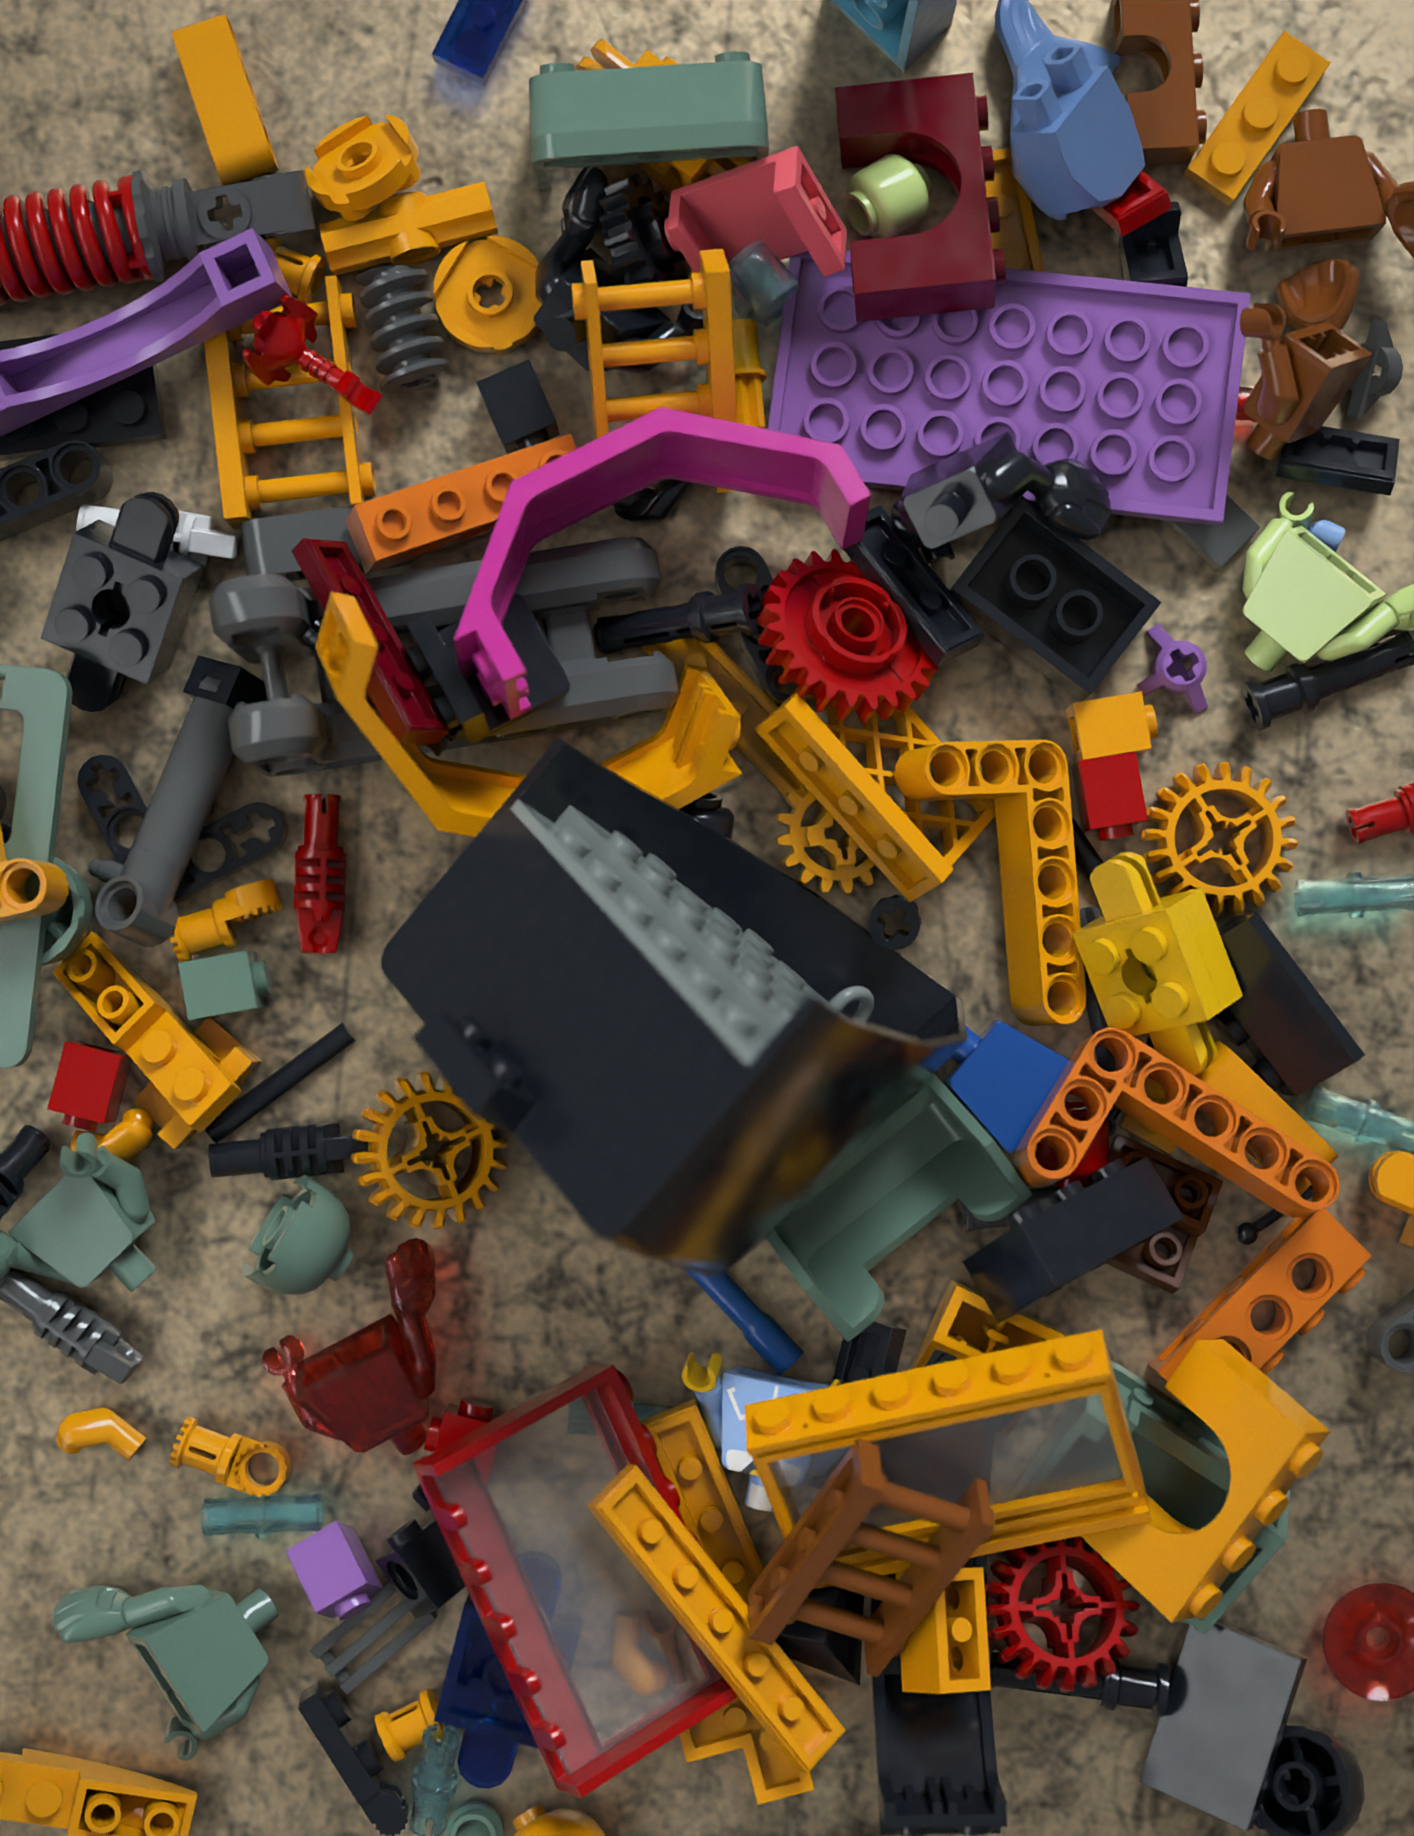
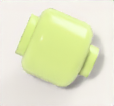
M888 154L861 169L849 179L847 195L844 198V209L847 218L855 230L863 236H871L873 239L895 237L926 217L929 209L930 180L925 170L917 163H911L901 155Z

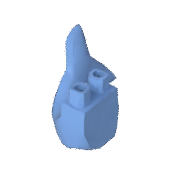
M998 0L995 12V30L1007 56L1014 78L1010 108L1009 140L1011 167L1015 179L1031 201L1048 217L1056 220L1067 219V214L1071 212L1106 206L1120 198L1145 167L1143 148L1130 106L1120 92L1112 75V72L1122 61V58L1097 45L1054 35L1028 0Z

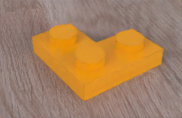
M739 1697L679 1735L686 1763L743 1748L758 1805L814 1790L811 1772L809 1771L807 1774L797 1771Z

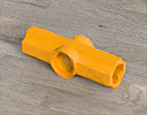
M485 181L429 196L418 191L396 194L379 203L376 210L370 211L360 220L346 221L341 218L319 224L320 235L332 275L336 276L390 261L394 265L418 264L436 257L440 253L441 248L498 234Z

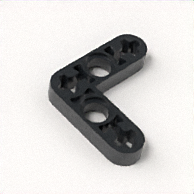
M109 755L94 756L82 765L78 772L77 784L116 862L124 864L131 848L123 846L119 841L118 827L125 818L130 816H139L143 819L149 802L132 770L125 762ZM104 768L111 773L118 772L120 778L113 782L116 794L120 800L125 802L132 796L135 804L117 808L106 817L104 810L114 808L115 805L106 792L101 790L94 791L93 785L100 780L97 771ZM254 802L205 826L176 892L174 902L178 904L275 853L284 845L288 837L289 827L286 817L279 809L267 803ZM258 814L265 820L273 818L275 826L268 830L271 839L267 843H263L256 837L244 841L239 845L247 854L238 858L236 845L224 833V830L232 826L233 833L240 836L253 828L251 818L254 815ZM214 839L223 845L226 853L225 861L219 869L205 872L196 864L195 851L203 841Z

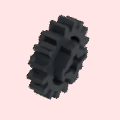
M639 173L606 186L604 190L607 196L600 198L599 201L606 215L599 217L602 225V234L606 238L604 240L605 246L610 249L613 257L611 265L621 278H624L625 285L687 280L689 275L682 265L687 260L681 251L675 252L671 248L665 234L664 221L669 217L670 203L668 200L664 201L663 192L660 190L654 193L651 179L646 178L642 180Z

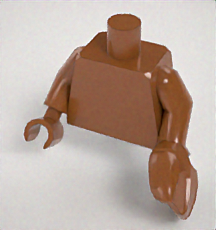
M1310 109L1295 114L1293 116L1296 142L1279 145L1270 161L1259 167L1244 198L1243 206L1249 228L1246 241L1247 249L1255 250L1257 241L1260 238L1265 239L1266 252L1373 240L1386 224L1387 217L1393 233L1414 258V180L1399 184L1375 154L1365 150L1363 141L1359 136L1350 135L1330 138L1327 110Z
M1330 258L1314 262L1290 277L1282 279L1277 284L1275 296L1278 305L1254 303L1253 308H1245L1241 312L1240 330L1242 335L1245 337L1262 338L1263 349L1257 352L1262 374L1243 408L1249 417L1258 422L1246 443L1252 451L1261 457L1275 460L1286 442L1291 443L1315 434L1373 355L1341 331L1355 305L1359 285L1358 268L1350 265L1347 260ZM1287 321L1296 331L1286 333L1282 340L1279 341Z

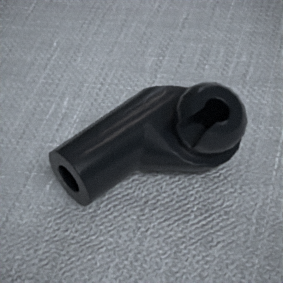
M675 479L662 480L656 486H649L613 504L616 514L629 522L661 521L669 516L695 483Z

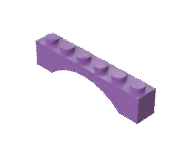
M251 228L198 253L184 268L163 284L104 317L44 340L0 350V437L251 320L254 316L258 315V312L270 311L280 306V296L286 294L292 297L271 247Z

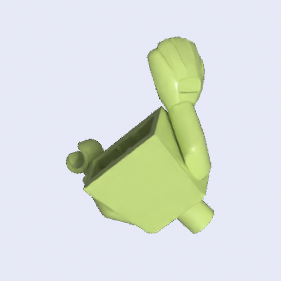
M1295 492L1285 493L1279 502V519H1271L1246 553L1242 590L1248 600L1242 612L1261 631L1244 651L1245 655L1261 669L1272 672L1287 652L1304 663L1317 656L1324 660L1333 661L1367 650L1392 629L1398 631L1414 630V584L1398 590L1381 602L1387 595L1384 591L1307 530L1313 521L1314 503H1310L1303 514L1292 515L1287 510L1295 501Z

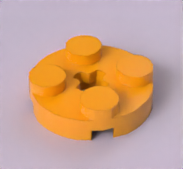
M384 114L388 123L380 122L372 124L368 116L355 118L337 127L319 142L314 149L318 161L314 165L313 171L306 165L305 175L309 188L322 207L329 211L339 212L346 221L360 220L371 211L373 206L386 200L398 190L410 188L418 181L421 175V170L417 164L418 146L406 124L394 115Z
M486 236L487 239L476 240L472 243L468 241L455 246L444 257L435 274L433 286L437 314L446 332L465 348L479 353L507 355L513 352L516 347L531 339L539 329L533 320L534 315L542 305L535 296V272L539 263L525 246L507 237ZM495 281L503 285L501 295L505 299L500 306L493 304L489 308L480 306L482 299L476 293L478 287L483 285L490 288Z

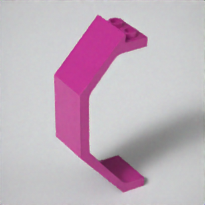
M660 407L512 481L453 640L459 669L464 679L479 672L476 677L490 705L493 707L502 703L510 719L532 709L526 697L529 695V687L523 676L527 675L526 670L502 628L532 549L541 540L659 481L675 479L804 503L812 506L821 514L841 550L862 541L871 494L842 445Z

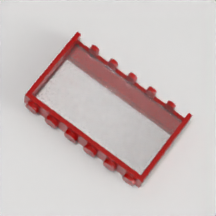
M607 1364L587 1365L579 1373L427 1457L423 1456L411 1463L556 1788L580 1798L738 1697L587 1507L627 1464L637 1465L685 1526L678 1510L681 1505L679 1494L673 1483L663 1476L654 1456L657 1453L654 1437L648 1428L639 1422L631 1404L634 1398L631 1385L624 1374L616 1370L615 1365ZM688 1530L690 1534L694 1537V1539L698 1542V1544L701 1546L697 1537L690 1530Z

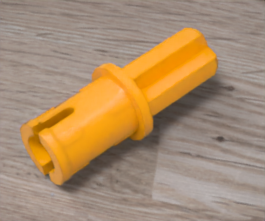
M752 319L732 320L737 423L764 429L765 416L761 383L767 379V374L761 368L759 360L758 324Z

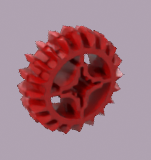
M1081 1536L1067 1538L1065 1543L1064 1539L1007 1550L1005 1554L1009 1563L997 1560L990 1567L993 1575L1002 1583L987 1582L984 1584L985 1595L997 1600L996 1604L986 1606L987 1620L997 1619L998 1627L987 1632L988 1642H995L1003 1638L1007 1647L999 1652L997 1658L1004 1664L1017 1656L1020 1659L1015 1670V1676L1018 1679L1028 1678L1036 1669L1035 1681L1038 1689L1045 1690L1050 1688L1054 1678H1056L1061 1692L1074 1690L1076 1678L1084 1688L1096 1685V1671L1105 1677L1112 1675L1116 1671L1111 1656L1123 1659L1128 1657L1130 1653L1127 1644L1119 1636H1135L1139 1629L1133 1622L1124 1619V1615L1139 1610L1140 1604L1137 1601L1124 1600L1122 1592L1133 1586L1125 1578L1117 1581L1113 1574L1116 1569L1107 1561L1102 1562L1100 1560L1101 1555L1090 1545L1086 1550H1083L1084 1539ZM1045 1563L1046 1576L1041 1578L1042 1586L1039 1597L1018 1602L1020 1587L1025 1576L1036 1564ZM1066 1566L1073 1568L1083 1575L1091 1584L1097 1596H1090L1081 1592L1075 1585L1073 1571L1067 1570ZM1061 1598L1060 1604L1066 1603L1068 1609L1082 1610L1061 1619L1059 1622L1060 1615L1054 1617L1051 1610L1038 1609ZM1101 1617L1099 1631L1093 1644L1084 1654L1075 1658L1074 1643L1079 1642V1627L1082 1621ZM1022 1623L1035 1624L1043 1631L1047 1641V1648L1053 1649V1655L1042 1650L1030 1639Z

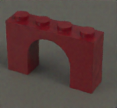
M973 72L835 87L842 169L868 166L888 154H897L905 157L911 163L930 167L942 174L951 183L958 196L956 205L949 215L929 230L906 236L849 241L856 322L995 308V286L1006 284L1005 259L1003 248L992 249L991 233L1000 232L999 205L997 197H987L985 182L994 181L993 151L991 145L981 146L980 131L989 129L986 95H975Z

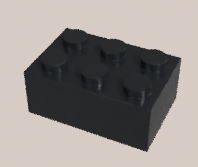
M1023 496L950 589V592L977 624L1079 702L1084 701L1091 695L1162 603L1080 539L1067 534L1052 524L1048 517H1045L1042 510Z

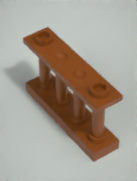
M857 1438L749 1589L750 1639L772 1645L787 1624H792L795 1620L863 1640L867 1674L878 1677L891 1659L901 1654L908 1637L978 1546L985 1544L989 1540L994 1529L995 1514L990 1507L987 1481L975 1478L956 1504L887 1482L885 1474L882 1473L879 1445ZM880 1505L939 1524L940 1526L926 1543L862 1521L871 1509L875 1510ZM850 1545H855L911 1564L900 1579L896 1580L835 1561L834 1559L842 1548L846 1549ZM822 1583H826L880 1600L882 1603L873 1615L868 1617L807 1598L814 1586L819 1587Z

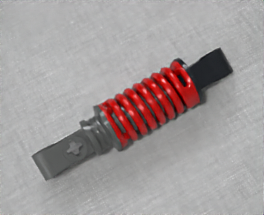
M138 170L133 171L132 175L121 176L118 179V190L111 191L108 183L104 180L95 181L92 186L94 201H91L87 188L82 184H74L70 188L69 200L64 190L59 187L49 190L47 203L44 196L38 191H32L27 194L25 205L19 196L9 195L3 202V208L0 204V306H4L10 300V297L15 301L23 303L29 301L33 296L41 299L49 298L55 291L62 295H70L76 288L85 292L92 291L98 283L106 288H111L119 281L127 285L144 280H155L157 283L167 280L168 261L174 260V258L183 259L184 257L191 261L198 253L204 251V245L223 242L251 228L259 235H265V237L316 229L305 170L253 178V181L196 191H192L186 178L173 180L171 187L153 188L145 172ZM226 196L230 205H239L242 210V216L233 219L234 229L232 230L228 229L226 222L216 221L214 217V210L223 207L222 198Z

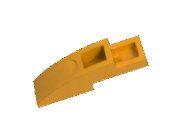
M93 931L82 941L78 949L69 954L53 970L54 976L113 1045L122 1049L130 1056L189 1127L202 1133L242 1092L238 1085L218 1064L221 1060L192 1028L118 953Z
M22 1748L21 1755L0 1752L1 1820L67 1829V1836L189 1835L197 1799V1792L135 1771L67 1755Z

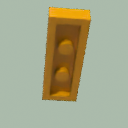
M1284 30L1183 175L1230 207L1331 62Z

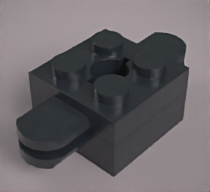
M144 492L128 499L121 505L115 526L98 519L73 534L41 639L73 652L66 678L72 687V704L80 710L88 712L103 711L121 697L127 676L148 685L171 666L205 565L170 550L179 523V511L173 502L161 493Z

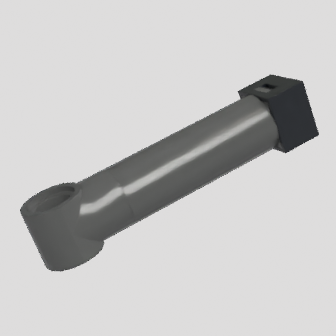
M199 655L183 690V693L193 698L125 863L121 864L112 860L96 858L88 866L91 876L97 877L100 881L106 883L99 892L95 904V915L100 926L143 947H155L162 944L170 937L176 927L178 911L174 897L234 755L228 719L238 703L244 702L247 705L267 702L264 681L240 666Z

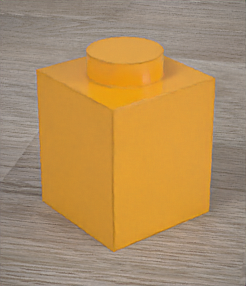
M1142 691L1075 702L1066 709L1075 763L1081 760L1136 752L1137 755H1141L1152 749L1150 739L1157 738L1158 730L1155 711L1151 704L1144 705Z

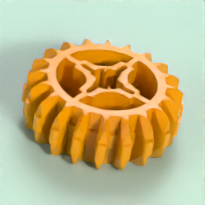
M1220 762L1216 765L1214 778L1212 779L1208 767L1202 763L1193 768L1194 784L1183 772L1172 777L1173 785L1178 795L1165 787L1157 790L1155 796L1166 809L1163 810L1158 807L1146 809L1148 820L1159 824L1158 829L1151 828L1140 831L1139 838L1145 842H1156L1157 850L1142 854V857L1146 863H1152L1157 860L1161 862L1163 869L1151 876L1154 885L1162 883L1168 878L1174 882L1167 890L1165 896L1202 887L1213 918L1221 915L1224 900L1231 915L1237 916L1244 913L1243 896L1253 907H1260L1265 903L1264 895L1259 885L1273 893L1278 892L1282 888L1280 880L1271 871L1287 873L1293 869V863L1279 855L1280 851L1298 848V841L1296 839L1282 838L1281 830L1296 825V819L1294 816L1278 819L1275 810L1283 807L1287 803V799L1284 795L1277 796L1269 801L1264 797L1271 788L1272 781L1270 779L1263 778L1252 788L1249 786L1252 778V769L1244 766L1240 768L1232 781L1231 768L1228 762ZM1222 794L1230 796L1241 802L1249 810L1235 818H1227L1222 816L1214 805L1207 806L1201 795ZM1187 807L1191 813L1188 819L1194 829V838L1191 844L1178 855L1175 847V828L1180 814ZM1212 825H1215V832L1222 829L1226 831L1238 825L1240 826L1223 843L1226 851L1225 855H1222V848L1214 851L1211 849L1197 855V851L1208 845L1207 841L1214 836L1211 829ZM1259 826L1261 851L1259 859L1250 873L1246 867L1249 860L1244 852V841L1246 836ZM1203 861H1210L1216 864L1223 874L1229 873L1236 885L1231 887L1208 885L1196 879L1187 870Z
M429 1072L417 1073L415 1090L406 1077L395 1079V1090L398 1099L387 1090L380 1089L375 1093V1097L383 1107V1112L380 1113L376 1109L365 1107L360 1113L365 1120L374 1125L371 1131L360 1129L353 1131V1139L368 1142V1152L353 1153L351 1161L358 1164L369 1163L371 1169L360 1174L356 1181L359 1186H369L376 1182L379 1184V1187L371 1193L368 1201L373 1206H379L391 1198L392 1200L386 1212V1217L391 1220L397 1221L408 1208L407 1223L409 1227L420 1228L427 1213L431 1228L443 1229L447 1210L450 1218L455 1223L461 1224L466 1221V1211L463 1202H466L472 1209L481 1211L485 1208L486 1204L477 1191L480 1188L492 1193H496L499 1190L500 1185L497 1181L488 1177L490 1169L506 1171L508 1163L503 1159H493L494 1148L504 1149L508 1147L509 1140L505 1137L492 1138L491 1130L498 1127L474 1116L455 1092L453 1093V1089L441 1074L437 1079L435 1089ZM433 1101L443 1104L455 1111L466 1125L442 1131L436 1126L432 1116L425 1115L421 1103ZM405 1113L407 1121L404 1122L407 1131L406 1144L400 1151L391 1155V1158L388 1159L387 1145L390 1133L395 1123ZM427 1134H429L428 1140L450 1141L441 1145V1149L434 1153L435 1167H432L433 1160L412 1159L419 1156V1152L427 1147L425 1140ZM472 1141L470 1166L464 1178L455 1186L454 1181L458 1179L454 1168L455 1157L459 1151L471 1145L470 1142ZM419 1169L425 1174L429 1184L436 1186L440 1196L430 1199L418 1198L402 1188L394 1176Z

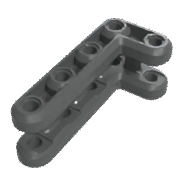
M621 537L530 553L515 594H519L524 598L535 620H543L545 637L569 678L570 690L562 698L471 746L662 714L672 709L680 695L676 665L660 651H653L654 656L608 662L607 657L597 659L595 657L588 612L600 610L599 605L635 599L644 596V600H647L655 593L662 580L657 551L640 537ZM482 560L366 580L399 638L411 636L407 623L426 613L429 614L439 632L461 620ZM274 574L245 576L219 584L209 600L213 633L248 663L260 664L261 659L267 702L251 705L241 702L235 707L228 719L232 752L247 766L268 777L292 776L384 761L337 699L320 657L300 643L310 627L315 630V621L325 614L311 588H296L284 576ZM303 654L307 658L315 657L322 699L321 704L312 703L301 694H290L289 699L283 657ZM437 685L426 687L432 699L441 693ZM462 730L452 743L448 742L446 750L470 746ZM417 744L424 754L433 752L426 745Z

